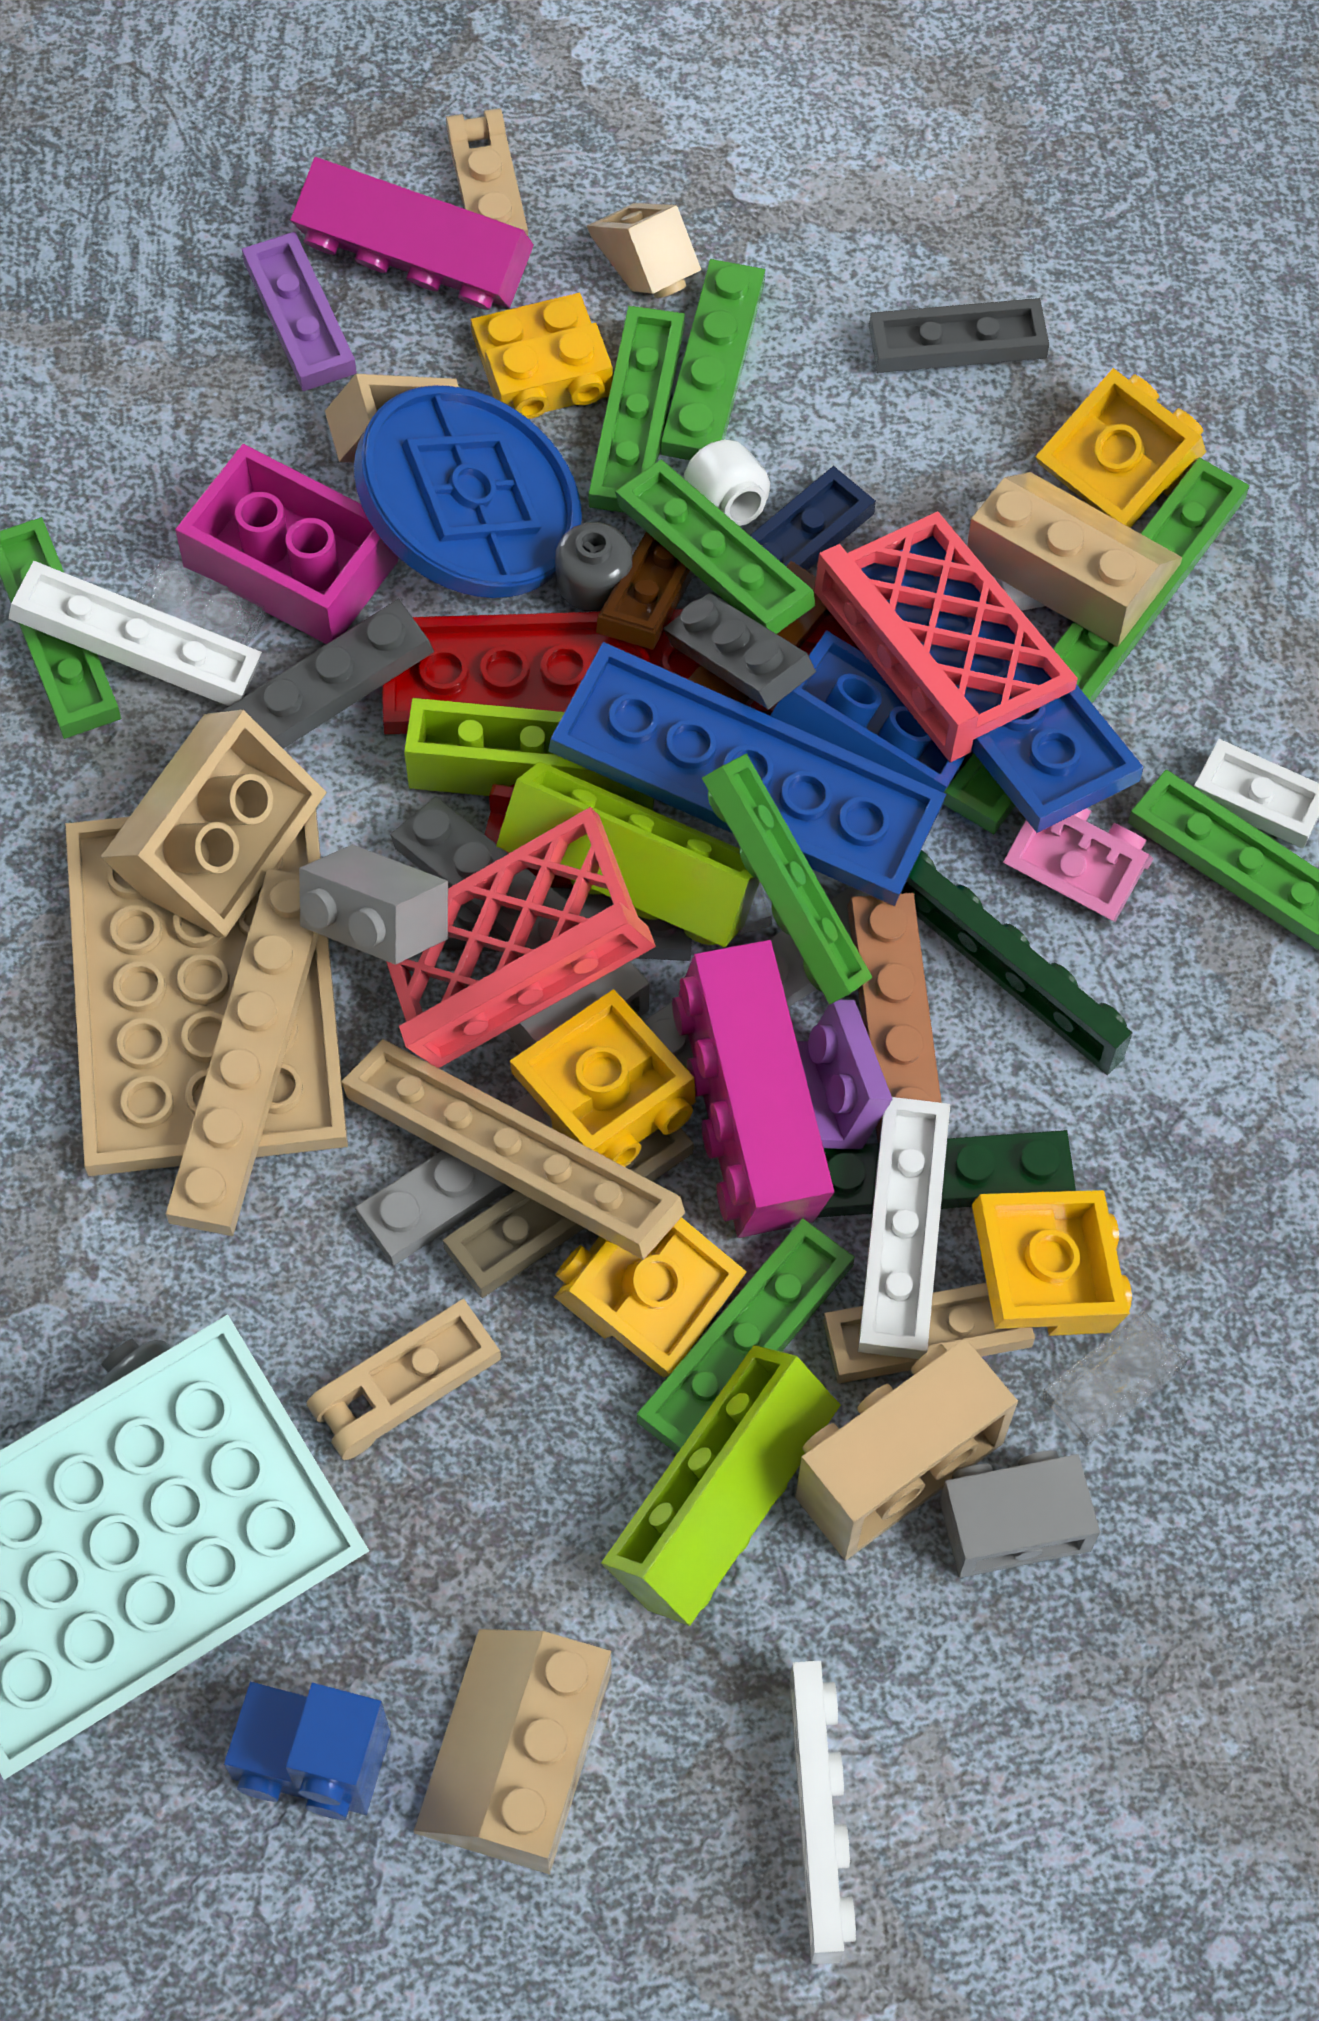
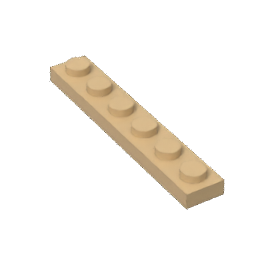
M267 869L167 1207L166 1216L169 1224L228 1236L234 1235L319 936L318 933L300 926L299 874Z
M384 1039L341 1081L348 1099L642 1260L648 1256L685 1214L681 1196Z

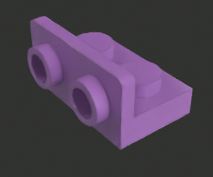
M840 999L828 1005L818 1024L812 1028L808 1041H797L823 1148L862 1149L893 1099L855 1000Z

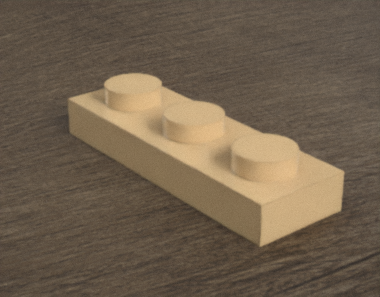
M987 1283L933 1292L927 1352L940 1344L949 1350L964 1338L970 1342L981 1357L1033 1346L1035 1335L1032 1327L995 1329ZM863 1306L824 1313L823 1324L838 1384L909 1371L918 1359L858 1352Z

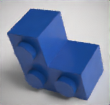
M250 1681L224 1765L231 1779L239 1781L237 1790L248 1796L277 1802L280 1793H285L307 1799L305 1806L307 1810L337 1820H346L349 1811L367 1815L391 1735L382 1701L313 1682L311 1683L308 1696Z

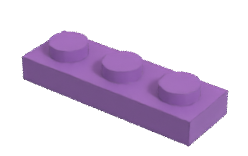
M294 231L242 248L246 269L302 391L357 374L355 358L296 232Z

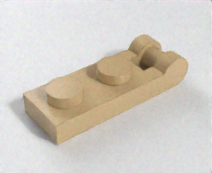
M501 108L485 110L484 117L464 119L463 114L446 116L448 140L463 208L523 229L528 236L527 223L506 137ZM488 139L489 146L469 148L468 142Z
M463 1298L316 1391L308 1399L306 1406L317 1422L327 1423L335 1435L331 1441L332 1445L343 1460H349L367 1450L380 1436L500 1361L501 1353ZM364 1395L373 1409L356 1419L348 1405L356 1398Z

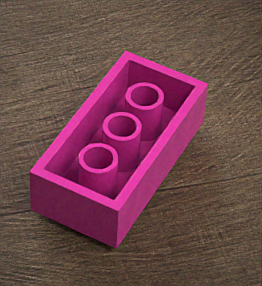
M771 940L694 954L685 977L680 979L679 996L672 998V1011L678 1034L680 1036L688 1034L694 1058L687 1059V1070L693 1075L695 1080V1097L703 1096L708 1114V1119L702 1121V1136L705 1150L710 1159L718 1158L724 1182L717 1183V1198L721 1215L725 1222L733 1220L737 1238L795 1227L802 1218L811 1224L834 1194V1188Z

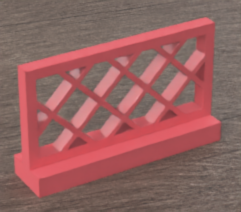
M938 511L848 553L840 544L819 553L814 593L949 762L971 753L974 739L1075 690L1078 680L1075 674ZM933 536L947 552L945 560L910 553L911 546ZM878 563L896 567L898 571L895 583L892 584L869 579L861 569L870 564ZM905 570L939 576L940 581L937 593L902 586ZM947 579L973 584L981 593L980 601L976 602L944 595ZM897 602L933 609L929 626L903 621L895 612ZM939 612L975 618L972 635L936 628ZM982 620L1007 625L1016 635L1015 643L1009 644L978 637ZM931 645L966 651L967 656L964 669L938 664L930 655ZM974 653L1010 661L1007 678L971 671ZM1017 663L1041 667L1051 677V680L1041 685L1013 680ZM966 687L1002 694L1001 704L978 714L964 697Z
M589 807L448 888V936L467 942L454 973L435 968L446 940L423 951L418 962L406 959L396 965L387 961L386 963L406 1020L405 1023L399 1025L406 1048L431 1065L440 1068L655 948L656 945L648 925L637 916L600 816ZM587 834L591 847L581 870L560 864L568 845ZM528 867L539 870L526 901L506 895L517 873ZM599 868L601 869L603 876L597 874ZM555 875L576 880L563 911L543 906ZM592 885L608 889L613 901L612 906L591 918L579 916ZM474 898L485 901L472 932L453 926L463 904ZM501 906L521 911L508 942L488 937ZM537 916L557 921V926L550 941L534 950L525 947ZM483 947L504 952L495 972L481 980L470 978ZM430 977L448 982L449 985L442 1001L423 1012L419 1001Z

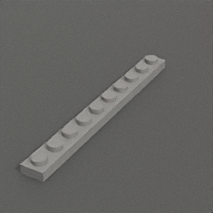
M849 887L830 900L850 938L851 931L847 904L851 897L871 896L853 887ZM781 931L769 940L772 942L789 1008L815 991L816 988L810 983L803 967L804 959L792 937ZM671 1002L643 1021L687 1069V1059L694 1058L688 1034L681 1036L678 1034ZM530 1094L511 1106L552 1128L550 1116ZM442 1150L357 1205L355 1210L357 1218L392 1266H395L512 1188Z

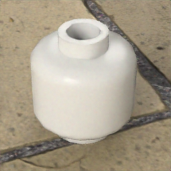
M724 439L706 445L691 458L684 472V479L738 526L746 525L755 520L763 511L769 497L770 480L766 470L751 452L737 441Z

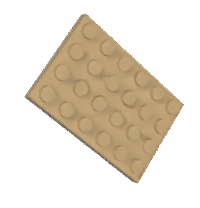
M317 809L309 817L274 867V870L299 874L300 867L321 859ZM129 817L65 823L84 1167L88 1176L180 1166L262 889L261 886L226 937H218L147 900L101 858V855ZM321 934L318 936L256 1157L348 1147L329 938Z

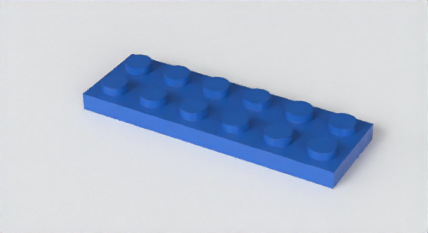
M933 536L912 545L910 550L912 554L945 560L947 553ZM873 563L861 570L869 579L894 584L898 568ZM905 570L902 586L937 593L940 577ZM947 579L944 595L976 602L980 601L981 593L971 583ZM897 602L895 612L903 621L929 626L933 609ZM940 611L936 628L972 635L975 618ZM982 620L978 637L1009 644L1015 643L1016 635L1007 625ZM934 644L931 645L930 655L938 664L964 669L967 656L966 651ZM974 653L970 670L1007 678L1010 661ZM1017 663L1013 680L1041 685L1051 680V677L1041 667ZM1077 684L1075 690L974 739L971 749L1036 833L1140 782L1144 768ZM966 687L964 697L977 713L981 714L1000 705L1003 695Z
M605 642L600 646L556 727L549 744V752L730 833L732 831L728 824L719 819L712 810L708 800L709 790L702 777L747 753L810 867L819 873L893 906L898 901L947 795Z

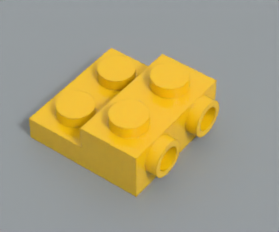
M580 292L470 319L471 333L493 397L517 410L526 418H536L545 412L573 405H589L601 398L609 397L613 380V367L597 323H591Z
M1112 368L1035 457L1040 466L1089 505L1131 528L1162 492L1168 496L1184 478L1196 460L1206 453L1201 436L1204 430L1184 410L1177 408L1172 414L1158 403L1159 394L1143 378L1133 374L1127 379L1116 369Z
M615 989L599 998L510 1060L512 1074L550 1116L552 1129L624 1167L629 1165L641 1150L639 1142L657 1129L664 1135H668L681 1128L691 1117L693 1112L691 1105L696 1102L693 1075Z
M1104 1190L980 1194L974 1201L972 1209L995 1329L1047 1327L1049 1336L1111 1333L1130 1314L1129 1310L1132 1301L1131 1286L1128 1278L1121 1274L1116 1250L1119 1241L1118 1223L1115 1216L1108 1212Z
M681 1217L644 1260L600 1236L589 1251L582 1245H579L566 1258L556 1273V1277L563 1281L564 1284L554 1298L604 1339L613 1336L664 1378L669 1376L684 1359L747 1271Z

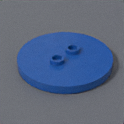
M439 385L418 387L396 395L379 408L358 442L354 460V479L362 508L383 542L396 556L416 572L448 589L486 598L519 596L541 587L556 574V548L566 532L572 527L581 524V501L574 477L561 453L534 423L517 410L491 396L470 389Z

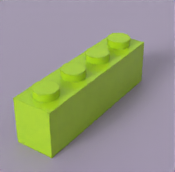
M419 698L412 699L404 750L409 789L489 796L493 784L510 787L516 783L519 777L540 761L652 811L654 808V798L549 752L550 739L565 712Z
M540 761L516 780L496 847L511 853L591 807L600 816L638 916L652 920L661 919L684 929L685 934L696 942L707 945L718 944L722 947H726L744 927L760 881L753 877L745 868L740 857V848ZM587 834L568 845L560 864L581 870L591 847ZM599 868L597 874L603 876L601 869ZM570 879L572 885L574 886L576 880ZM592 885L589 891L590 894H605L611 897L609 890Z
M753 1345L601 1564L648 1611L691 1626L699 1612L711 1600L714 1590L738 1555L746 1549L751 1536L770 1508L785 1492L788 1482L801 1464L802 1456L806 1454L802 1449L804 1444L815 1433L828 1425L841 1404L798 1356Z

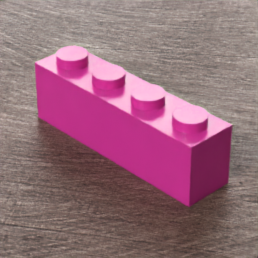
M318 157L313 159L290 220L305 235L303 242L314 249L331 255H335L338 248L357 254L355 257L356 262L381 273H387L389 266L408 272L406 279L422 288L437 292L440 284L460 291L459 299L485 310H490L492 302L507 308L511 307L534 246L523 229Z

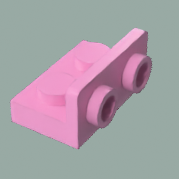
M1087 808L1038 833L1026 820L1003 863L1116 922L1143 870H1148L1153 861V858L1148 853L1142 851L1147 840L1116 823H1113L1109 832L1088 823L1087 819L1092 811Z

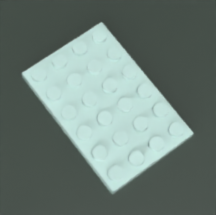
M228 1314L0 1450V1774L3 1780L369 1552V1549Z

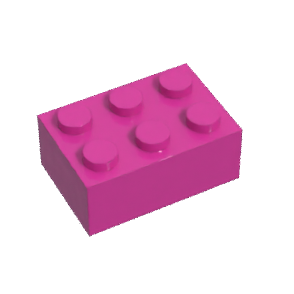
M245 444L240 446L175 529L184 570L325 644L330 643L346 632L398 562V556L392 552L376 533L360 503Z

